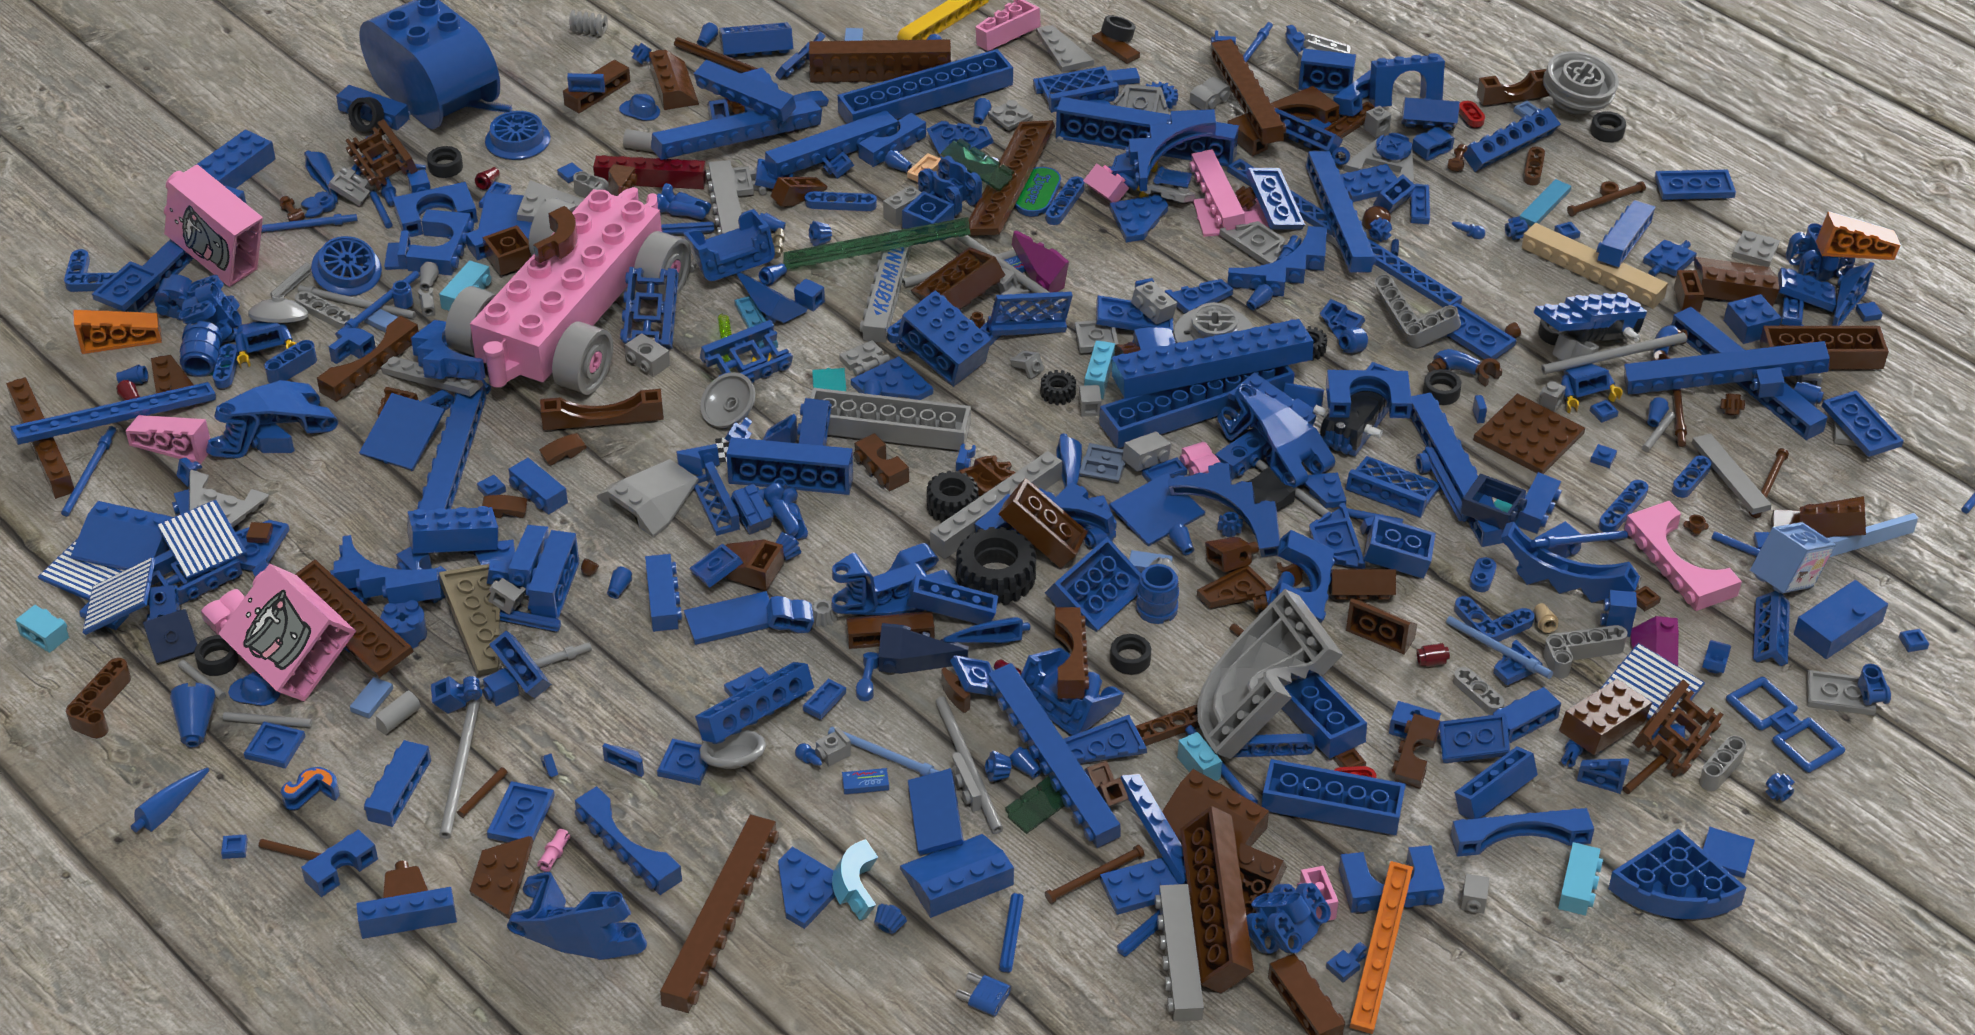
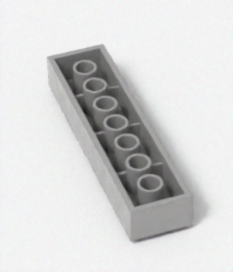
M813 388L810 399L828 400L832 404L828 435L863 439L875 433L885 442L960 450L962 444L966 445L971 425V406L820 388Z

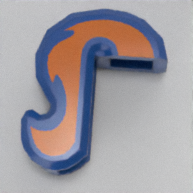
M311 767L304 770L298 776L296 784H292L289 781L281 788L284 806L289 810H298L318 791L323 792L324 795L334 801L340 796L336 776L330 770L322 767Z

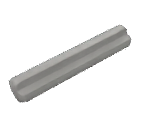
M306 262L270 293L271 298L275 295L285 296L312 273L311 264Z

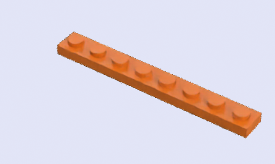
M1390 861L1349 1028L1370 1034L1374 1032L1411 879L1412 866Z

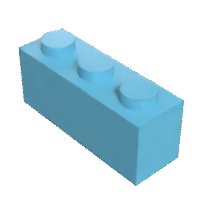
M469 260L440 292L441 308L449 311L457 295L466 287L475 286L485 289L492 279L489 266Z
M1096 341L1086 372L1084 386L1099 385L1101 399H1104L1112 371V357L1115 356V343Z
M1573 842L1558 909L1586 916L1588 907L1593 908L1596 894L1591 893L1592 889L1597 890L1599 876H1596L1595 873L1601 871L1603 859L1599 858L1600 848Z

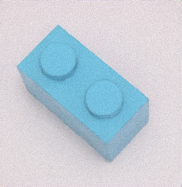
M37 605L32 606L15 620L21 636L49 653L69 638L65 621L54 617L47 609H41Z
M1198 732L1179 740L1177 758L1189 773L1192 769H1195L1215 781L1221 779L1222 760Z

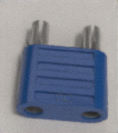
M969 972L966 979L978 984L972 994L958 989L955 996L968 1002V1006L995 1017L1009 996L1011 986L986 975L981 977Z

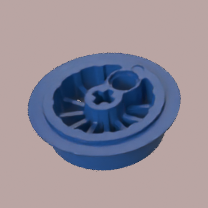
M510 111L499 115L491 122L490 131L485 137V145L492 154L498 157L524 159L542 152L549 145L551 136L549 130L542 124L541 119L537 115L527 111Z
M341 236L329 240L318 250L312 260L311 271L316 282L325 290L341 295L354 296L369 291L378 283L382 267L378 256L366 242L351 236Z

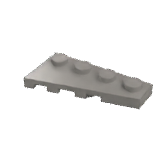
M1053 25L1036 28L1037 36L1061 72L1094 66V59Z

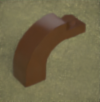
M566 206L548 213L550 229L555 233L533 244L535 260L538 263H542L554 256L562 259L571 253L577 244L576 220L573 213Z

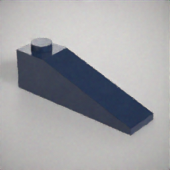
M882 623L879 647V672L902 674L953 667L950 660L954 655L969 658V646L957 642H944L943 639L937 640L931 638L929 633L923 632L919 634L910 631L911 627L905 625Z

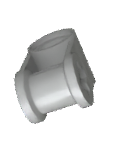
M584 171L576 172L573 176L574 192L578 196L587 197L593 189L608 191V182L604 178Z

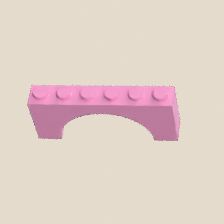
M1670 501L1627 516L1624 530L1627 531L1628 536L1636 542L1639 549L1643 550L1649 557V560L1656 565L1662 575L1670 581L1674 589L1684 597L1685 601L1695 611L1738 596L1742 581L1730 568L1721 570L1700 568L1684 561L1671 549L1666 536L1673 530L1678 529L1681 513Z

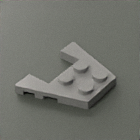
M1377 139L1350 159L1344 167V171L1353 172L1362 170L1365 164L1373 166L1387 164L1391 170L1400 172L1398 177L1404 174L1414 183L1412 150L1411 154L1404 159H1386L1380 156L1375 149Z
M190 470L189 511L217 500L233 528L244 520L249 512L256 511L260 504H265L268 501L269 494L254 489L250 490L244 501L237 499L235 496L218 493L213 489H206L204 487L208 482L209 475Z

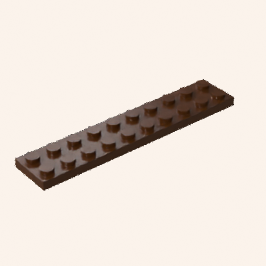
M1053 120L1019 123L982 193V198L979 199L964 228L965 234L979 236L1001 233L1055 127Z

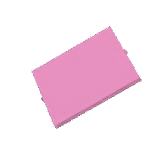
M1205 198L1194 199L1193 204L1203 237L1219 236L1221 226H1217L1216 216L1212 215L1210 204L1206 203ZM1257 198L1255 199L1257 203L1250 209H1247L1246 206L1243 208L1245 224L1259 221L1269 228Z

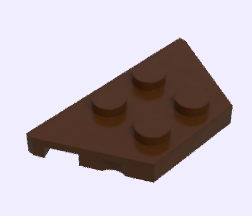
M532 836L482 850L469 890L472 896L484 901L490 908H495L507 919H510L523 879L534 842Z

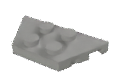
M1127 84L1122 93L1113 101L1115 106L1169 114L1161 87Z
M1259 221L1236 225V229L1226 230L1225 227L1220 229V236L1264 265L1275 262L1285 245V238Z

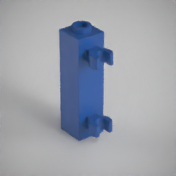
M527 525L508 567L509 582L519 589L521 587L526 588L527 584L532 581V571L534 568H537L539 553H542L544 550V540L549 537L547 526Z

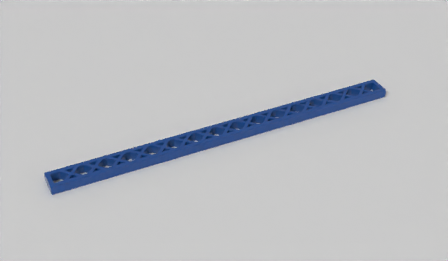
M1238 159L1227 166L1228 173L1252 187L1246 171L1248 168H1254L1242 159ZM1290 190L1303 220L1314 227H1326L1327 233L1335 238L1325 212ZM1368 239L1373 253L1379 254L1376 255V266L1441 307L1462 303V296Z

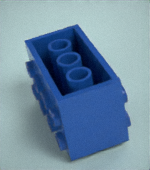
M936 290L902 315L898 338L953 387L986 362L992 340L986 332L980 330L972 320L964 316L957 307H954L947 301L945 296L940 295Z

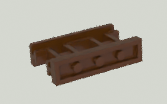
M384 119L377 122L380 128H372L374 134L359 142L356 137L353 138V142L349 138L345 140L348 145L346 150L349 156L353 158L363 176H367L366 178L370 186H375L378 191L381 190L380 184H387L386 177L398 171H401L403 175L407 174L406 170H409L411 174L418 171L412 157ZM356 149L363 153L364 157H361ZM385 151L388 153L374 161L371 159ZM395 155H398V157L401 159V161H402L403 163H401L400 160L397 159ZM370 168H372L373 171L377 173V177L374 175Z
M1684 679L1669 692L1632 742L1637 748L1644 745L1647 752L1654 747L1670 760L1665 768L1673 770L1671 773L1673 777H1676L1680 772L1685 774L1692 766L1690 763L1691 759L1694 761L1702 752L1700 747H1704L1711 740L1712 737L1709 734L1711 732L1714 733L1721 726L1722 723L1719 721L1724 715L1721 712L1716 715L1713 713L1715 710L1712 707L1705 713L1693 703L1690 698L1694 692L1686 690L1690 684ZM1681 697L1682 700L1678 704L1679 707L1675 709L1673 712H1671L1672 708ZM1674 720L1680 725L1685 726V729L1690 733L1686 740L1670 727ZM1708 720V724L1699 735L1698 733L1702 729L1700 725H1703ZM1661 724L1662 727L1658 731L1659 734L1653 739H1651L1652 735L1655 733V731ZM1686 748H1689L1682 760L1678 762L1682 756L1679 751L1683 752Z

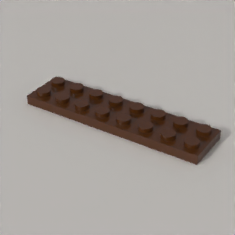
M316 559L295 574L356 630L345 647L378 678L382 677L414 652L412 647Z

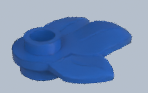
M322 191L317 192L314 197H308L303 200L301 206L308 209L305 218L317 216L322 212L331 211L335 208L336 204L335 198L332 195Z

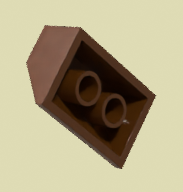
M1331 569L1330 576L1332 579L1329 584V594L1335 595V599H1348V595H1356V599H1369V595H1377V599H1390V595H1396V569Z
M1351 599L1346 631L1405 655L1415 640L1417 623L1360 600Z

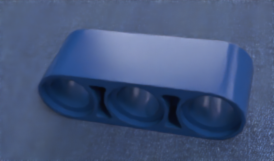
M302 340L266 361L264 366L269 384L279 380L287 381L317 362V356L313 341Z

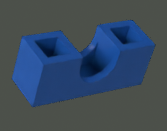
M410 546L396 554L397 569H432L429 553L412 554ZM442 566L437 567L438 574L439 572L446 571ZM442 587L441 598L430 599L433 603H436L445 598V594L443 592Z
M358 829L302 866L304 881L320 897H323L340 885L337 873L338 868L349 865L360 872L377 861L376 847Z

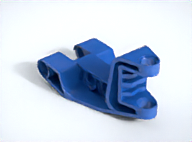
M279 380L252 388L218 405L214 417L217 421L226 423L224 435L208 440L206 451L212 456L241 458L246 455L259 425L299 422L306 433H320L334 430L338 425V420L329 408L318 406L321 402L320 397L310 384Z
M1241 384L1235 392V397L1241 407L1240 413L1231 407H1224L1217 416L1218 422L1229 440H1234L1255 427L1272 447L1271 470L1281 482L1288 486L1296 488L1308 481L1307 471L1301 462L1313 474H1322L1335 466L1333 454L1315 427L1288 406L1249 384ZM1241 391L1248 393L1249 397L1243 395ZM1224 414L1229 415L1231 420L1226 419Z
M926 543L901 550L891 568L886 573L874 577L856 553H852L835 563L832 567L833 580L838 583L847 584L844 589L833 595L831 608L839 614L894 615L924 611L923 609L907 606L909 587L916 574L955 585L958 584L947 570H940L929 575L926 574L925 571L933 568L939 561V558ZM842 570L846 571L847 573L844 575H840L836 572ZM841 601L845 602L846 604L837 605L836 602Z
M551 872L527 877L522 890L527 896L533 898L532 904L529 909L512 913L507 924V928L511 932L557 951L598 960L638 954L647 947V941L638 924L621 922L631 915V911L620 892H590L576 907H565L566 899Z

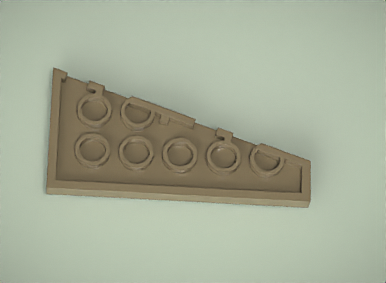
M489 564L442 571L438 574L441 587L477 676L495 673L499 670V657L489 645L500 635V608L488 601L491 594L489 589L492 585L486 584Z

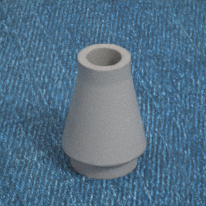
M425 262L420 267V288L424 291H429V288L432 287L439 274L438 266L435 263Z

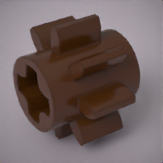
M1242 186L1235 192L1242 209L1245 206L1247 209H1250L1257 203L1255 201L1257 197L1253 188Z
M1726 394L1725 399H1721L1720 409H1725L1724 414L1740 415V410L1745 409V400H1741L1740 394Z

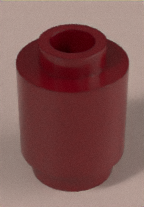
M1443 643L1425 645L1416 650L1419 666L1444 665L1450 659L1449 649L1444 647Z

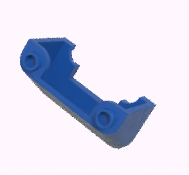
M755 209L746 211L739 216L738 229L706 240L700 230L694 229L684 232L685 240L690 244L691 253L707 280L715 281L768 263L774 258L775 249L770 226Z
M1062 648L1029 655L1021 674L1022 679L1049 719L1069 734L1075 735L1086 731L1121 703L1124 693L1113 686L1104 688L1101 695L1098 694V697L1095 699L1090 695L1085 696L1083 699H1058L1057 670L1070 657V654Z

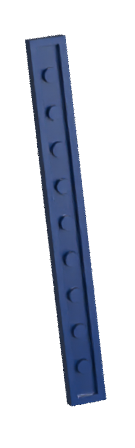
M209 382L10 426L11 434L19 445L136 418L138 415L148 416L216 400V393Z

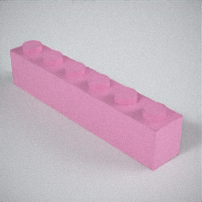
M1213 149L1191 154L1190 170L1194 172L1196 183H1200L1201 193L1205 194V200L1207 204H1210L1212 215L1216 216L1217 226L1225 227L1226 230L1236 229V225L1245 224V213Z

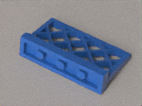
M1105 66L1038 78V84L1049 103L1051 113L1057 112L1061 97L1095 102L1096 100L1111 102L1116 99L1119 93V85L1117 82H1113ZM1103 73V76L1100 77L1095 74ZM1078 77H1086V80L1080 79ZM1092 79V80H1095V81H1098V82H1097V84H1095V83H1092V82H1089V81ZM1062 80H1069L1070 82H1069V83H1066V82H1063ZM1074 82H1075V83L1081 84V86L1078 87V86H1075V85H1073V84H1074ZM1045 83H1052L1053 85H1052V86H1049V85H1046ZM1057 86H1061V87H1064V89L1061 90V89H1058V88H1056V87H1057Z
M1072 292L996 295L992 314L988 316L987 320L991 336L1066 332V318L1073 297ZM1060 299H1066L1065 301L1061 302L1060 304H1058V303L1056 302V301H1058V300H1060ZM1041 300H1047L1041 305L1037 303ZM1009 301V303L1003 307L1000 305V302ZM1022 301H1028L1027 303H1025V304L1022 305V306H1021L1020 304H1018V303H1020V302H1022ZM1033 305L1036 307L1035 309L1031 310L1030 312H1028V311L1026 310V309L1030 308V307L1033 306ZM1050 305L1055 306V307H1053L1052 309H1050L1049 311H1047V310L1045 309V308H1047V307L1050 306ZM1014 306L1017 308L1016 310H1014V311L1011 312V313H1010L1009 311H1007V310L1011 309V308L1014 307Z
M1366 456L1355 470L1351 469L1346 484V490L1420 518L1423 516L1426 506L1441 488L1436 481ZM1367 464L1372 465V466H1375V467H1373V468H1368ZM1380 473L1381 476H1374L1373 474ZM1399 480L1400 483H1392V481ZM1423 486H1428V487H1431V488H1430V489H1425ZM1417 487L1419 490H1411V488Z

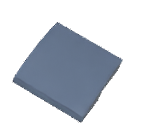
M1089 443L1079 474L1081 476L1119 483L1126 466V462L1122 459L1124 450Z

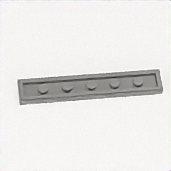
M1712 434L1692 439V444L1702 456L1711 460L1712 468L1751 514L1771 510L1772 504Z

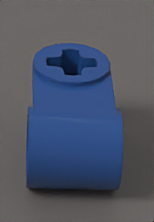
M1870 663L1864 665L1857 682L1864 704L1866 706L1878 702L1889 704L1891 701V691L1885 681L1881 668Z

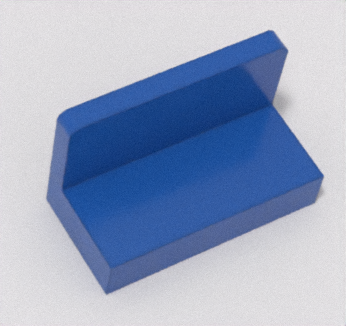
M401 231L399 243H388L384 265L386 270L408 269L406 254L411 245L409 231Z

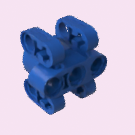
M945 156L938 163V175L936 171L934 172L928 168L918 173V190L953 203L955 217L962 212L963 201L966 200L969 205L973 206L982 198V180L977 173H969L963 164L955 162L951 156Z
M1810 224L1807 228L1806 236L1802 232L1792 235L1788 243L1786 259L1791 265H1800L1799 274L1805 275L1811 272L1809 276H1812L1815 280L1826 281L1833 276L1840 278L1841 275H1845L1849 269L1853 268L1856 258L1821 255L1816 240L1822 225ZM1799 254L1795 259H1792L1793 256ZM1846 266L1843 270L1839 271L1841 267Z
M212 275L197 280L188 286L187 292L189 296L182 303V311L179 314V318L184 324H194L198 321L210 322L219 328V332L223 334V339H226L232 333L233 328L242 325L241 316L237 311L240 303L234 296H226L221 290L224 283L217 275Z
M1301 883L1297 886L1296 890L1291 884H1277L1273 888L1272 893L1262 894L1253 900L1251 905L1256 913H1250L1246 918L1249 936L1261 953H1273L1279 948L1286 953H1298L1302 946L1316 935L1322 923H1326L1330 919L1331 910L1320 890L1313 883ZM1318 906L1322 910V915L1320 919H1318V917L1316 916V909ZM1267 936L1271 940V945L1269 949H1267L1265 946V939ZM1290 936H1292L1294 940V946L1292 949L1288 945V939Z

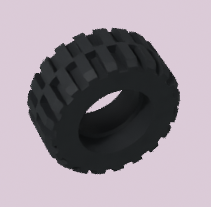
M989 527L987 530L979 529L975 534L971 533L968 535L967 539H964L957 548V584L997 595V605L998 603L1006 605L1010 601L1016 602L1021 599V596L1024 597L1029 593V590L1035 584L1036 551L1030 541H1027L1028 539L1024 535H1018V532L1015 530L1009 531L1004 527H1000V529H995V527ZM989 563H1002L1008 565L1009 567L1003 569H990L984 567L983 565Z

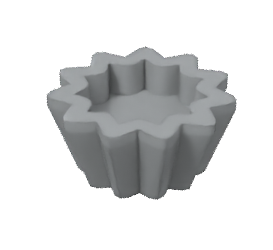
M818 599L817 602L813 603L812 610L816 627L821 625L825 628L827 624L833 625V621L838 620V613L832 610L830 600Z

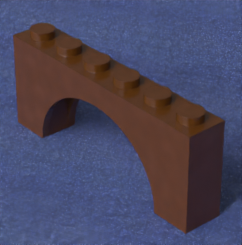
M1314 86L1271 103V105H1274V108L1300 119L1312 120L1315 118L1324 124L1339 120L1340 105ZM1245 114L1227 121V124L1239 125L1237 144L1254 156L1268 150V144L1261 143Z

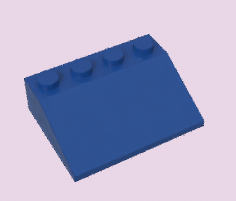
M788 22L719 28L722 51L728 57H737V54L744 53L745 56H753L755 52H762L765 55L772 54V51L779 50V53L790 52L789 49H793L792 28Z
M98 501L86 517L72 551L71 559L127 570L151 557L155 558L167 552L169 547L160 533L157 524L173 517Z
M1106 537L1059 578L1045 594L1057 607H1081V616H1085V625L1097 632L1137 596V586L1141 573L1117 546Z
M983 834L965 840L964 844L939 850L900 865V870L930 918L1014 885V867L1004 851Z

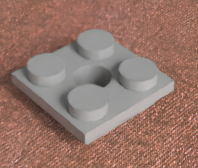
M1009 100L1006 104L994 107L993 110L988 112V115L1007 131L1017 128L1020 122H1028V120L1033 118V115L1015 100Z

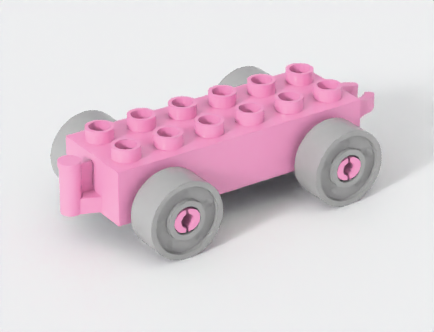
M635 187L624 190L618 196L611 195L606 190L593 189L579 205L557 198H550L541 205L531 225L529 249L532 257L499 293L496 294L475 286H469L457 295L446 320L445 337L447 344L453 350L483 359L484 363H487L489 383L493 387H502L519 375L544 383L552 373L557 385L585 395L592 394L604 381L613 355V339L610 332L593 325L627 288L628 284L625 282L626 272H629V267H634L635 269L642 268L644 271L643 278H660L661 269H676L679 273L678 295L684 286L690 269V244L683 238L662 232L657 195L654 193L648 195L645 205L638 201V189ZM566 206L573 213L576 220L577 244L572 252L562 259L554 256L542 263H538L535 260L533 244L555 233L550 229L548 213ZM636 276V291L646 293L647 284H638ZM655 285L654 293H661L666 296V285Z

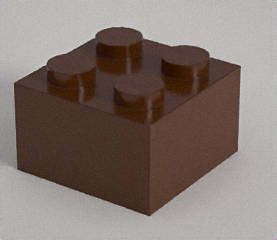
M517 225L482 237L485 256L500 275L521 269L532 257L529 249V240Z

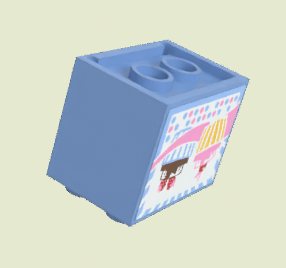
M1803 522L1772 527L1750 571L1756 574L1755 577L1760 581L1771 584L1772 588L1779 593L1814 587L1836 544Z

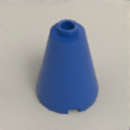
M184 683L171 690L170 700L181 742L188 747H197L204 742L216 700L215 690L209 685L196 683V686L188 687V683Z

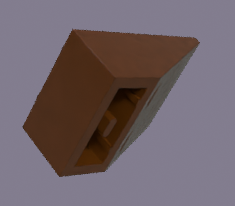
M613 164L610 168L608 192L611 195L618 196L624 190L632 188L637 184L635 167Z
M764 539L726 544V547L738 555L743 563L724 578L767 591L784 564L783 545Z
M1241 843L1237 855L1247 916L1250 913H1256L1251 905L1255 898L1265 893H1272L1273 888L1280 884L1287 866L1284 860Z

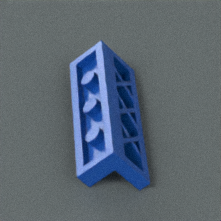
M713 461L705 463L706 474L696 477L699 480L698 483L707 481L708 485L705 488L697 483L694 491L716 536L740 530L739 514ZM707 494L715 496L712 501L704 499ZM714 507L721 509V512L716 514L711 512ZM720 521H723L728 523L729 525L718 527L717 524Z
M1777 591L1756 598L1753 659L1756 662H1760L1773 657L1779 666L1788 664L1790 602L1782 593ZM1771 601L1766 608H1763V603ZM1770 615L1769 619L1765 623H1763L1762 621L1766 618V616ZM1767 630H1770V632L1766 635V637H1765V638H1762V635H1763ZM1768 645L1769 650L1761 653V651Z

